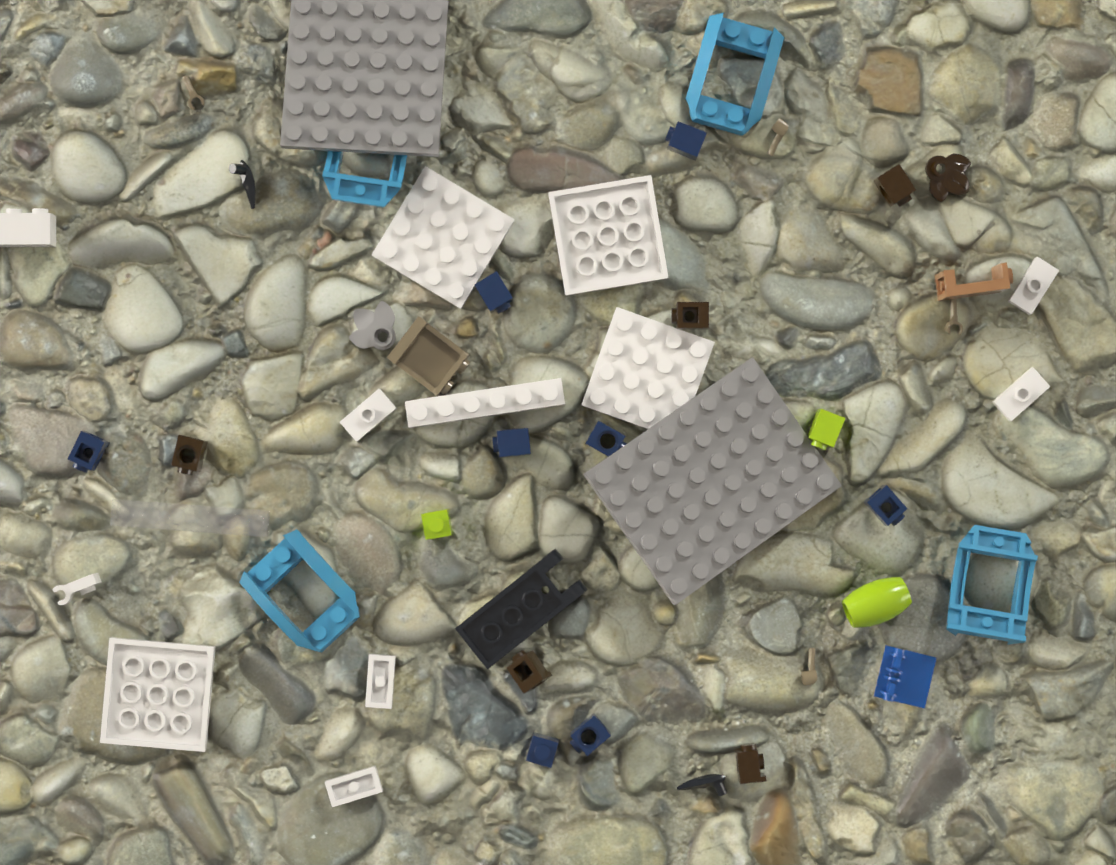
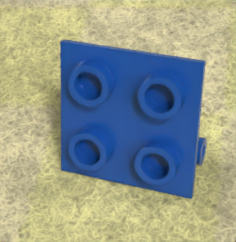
M885 645L874 697L925 709L937 657Z

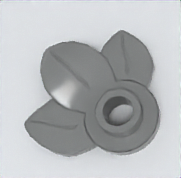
M381 301L377 305L375 312L367 309L354 310V322L358 330L349 336L354 345L363 349L374 346L379 350H387L394 345L396 334L392 327L395 322V315L386 302ZM382 332L388 335L385 342H380L378 339L379 334Z

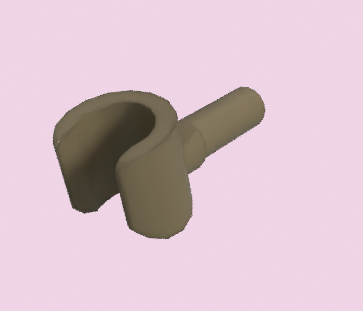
M187 75L182 77L190 96L188 101L189 107L195 110L192 104L195 98H199L204 107L205 100L197 95Z
M781 118L771 128L777 133L767 153L771 156L774 155L779 142L788 131V124Z
M950 299V321L945 325V331L949 335L951 333L950 327L953 324L958 326V335H961L963 332V326L958 322L957 299Z
M809 648V670L801 672L804 686L814 684L817 681L815 648Z

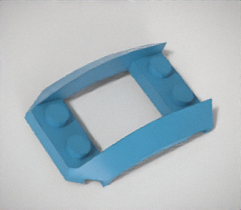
M724 13L709 16L685 100H687L690 109L689 113L692 122L743 136L753 125L761 120L784 37L775 27L773 31L724 18ZM715 45L764 58L750 109L701 95Z
M328 151L322 177L332 200L384 208L401 189L408 155H394L390 178L387 181L340 174L344 152Z
M974 525L958 544L952 575L946 630L955 636L961 633L1008 641L1007 645L1025 643L1031 585L1038 555H1035L1030 546L1031 541L1026 533ZM971 553L1019 561L1010 613L963 605Z
M296 529L283 535L284 539L248 573L244 571L239 583L297 646L322 653L360 618L359 607L356 602V592L350 588L314 547L309 544L301 532ZM304 559L339 599L302 632L270 598L267 592Z

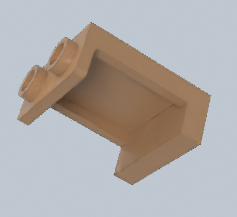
M1007 262L1000 263L991 268L993 280L956 285L954 269L944 270L935 275L938 301L1006 291L1010 289V284L1013 283L1012 269L1008 268Z

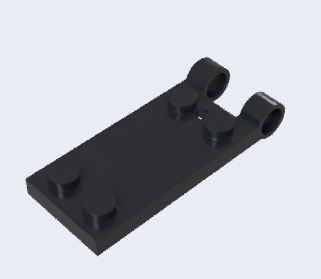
M556 548L455 628L487 670L588 590L579 579L561 593L550 580L546 572L564 559ZM543 586L549 588L548 593L544 594L541 591Z

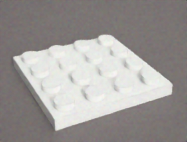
M425 166L372 253V256L459 309H462L475 287L474 284L481 278L515 219Z
M651 175L548 192L565 296L669 278Z
M616 307L581 405L649 429L696 396L715 342Z
M109 638L100 743L205 752L207 748L216 646Z

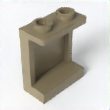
M419 316L387 357L436 396H439L441 393L446 395L454 385V382L451 380L457 372L462 374L470 364L467 360L470 355Z

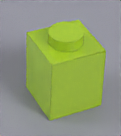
M818 409L807 435L812 440L811 445L822 450H826L827 447L834 448L845 418L824 409Z
M449 509L421 514L425 540L453 535Z

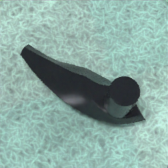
M243 160L240 161V164H230L229 172L240 175L251 209H254L256 188L250 167Z
M708 774L696 777L679 785L677 790L704 789L713 786L717 795L723 796L727 793L723 783L726 776Z

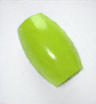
M901 577L874 580L857 588L842 600L843 610L853 628L870 627L884 623L901 614L912 604L909 590Z

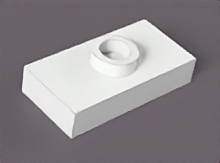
M1035 257L1008 302L1031 315L1059 270L1041 258Z
M1031 367L993 401V404L1008 421H1012L1050 386L1034 367Z
M379 388L341 420L340 423L354 440L358 442L397 408Z
M369 654L365 707L392 709L396 656Z
M376 765L325 781L332 807L383 792Z

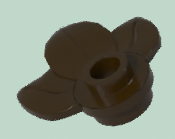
M953 153L947 157L933 156L927 161L925 172L930 179L929 191L937 201L943 202L948 192L956 195L968 193L969 181L964 172L970 167V160L961 154ZM938 164L942 166L941 173H938L936 170Z

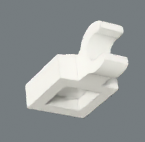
M94 573L66 585H58L52 590L53 592L60 590L65 592V599L58 601V605H64L72 600L74 593L80 591L82 596L95 591V585L102 583L99 574Z

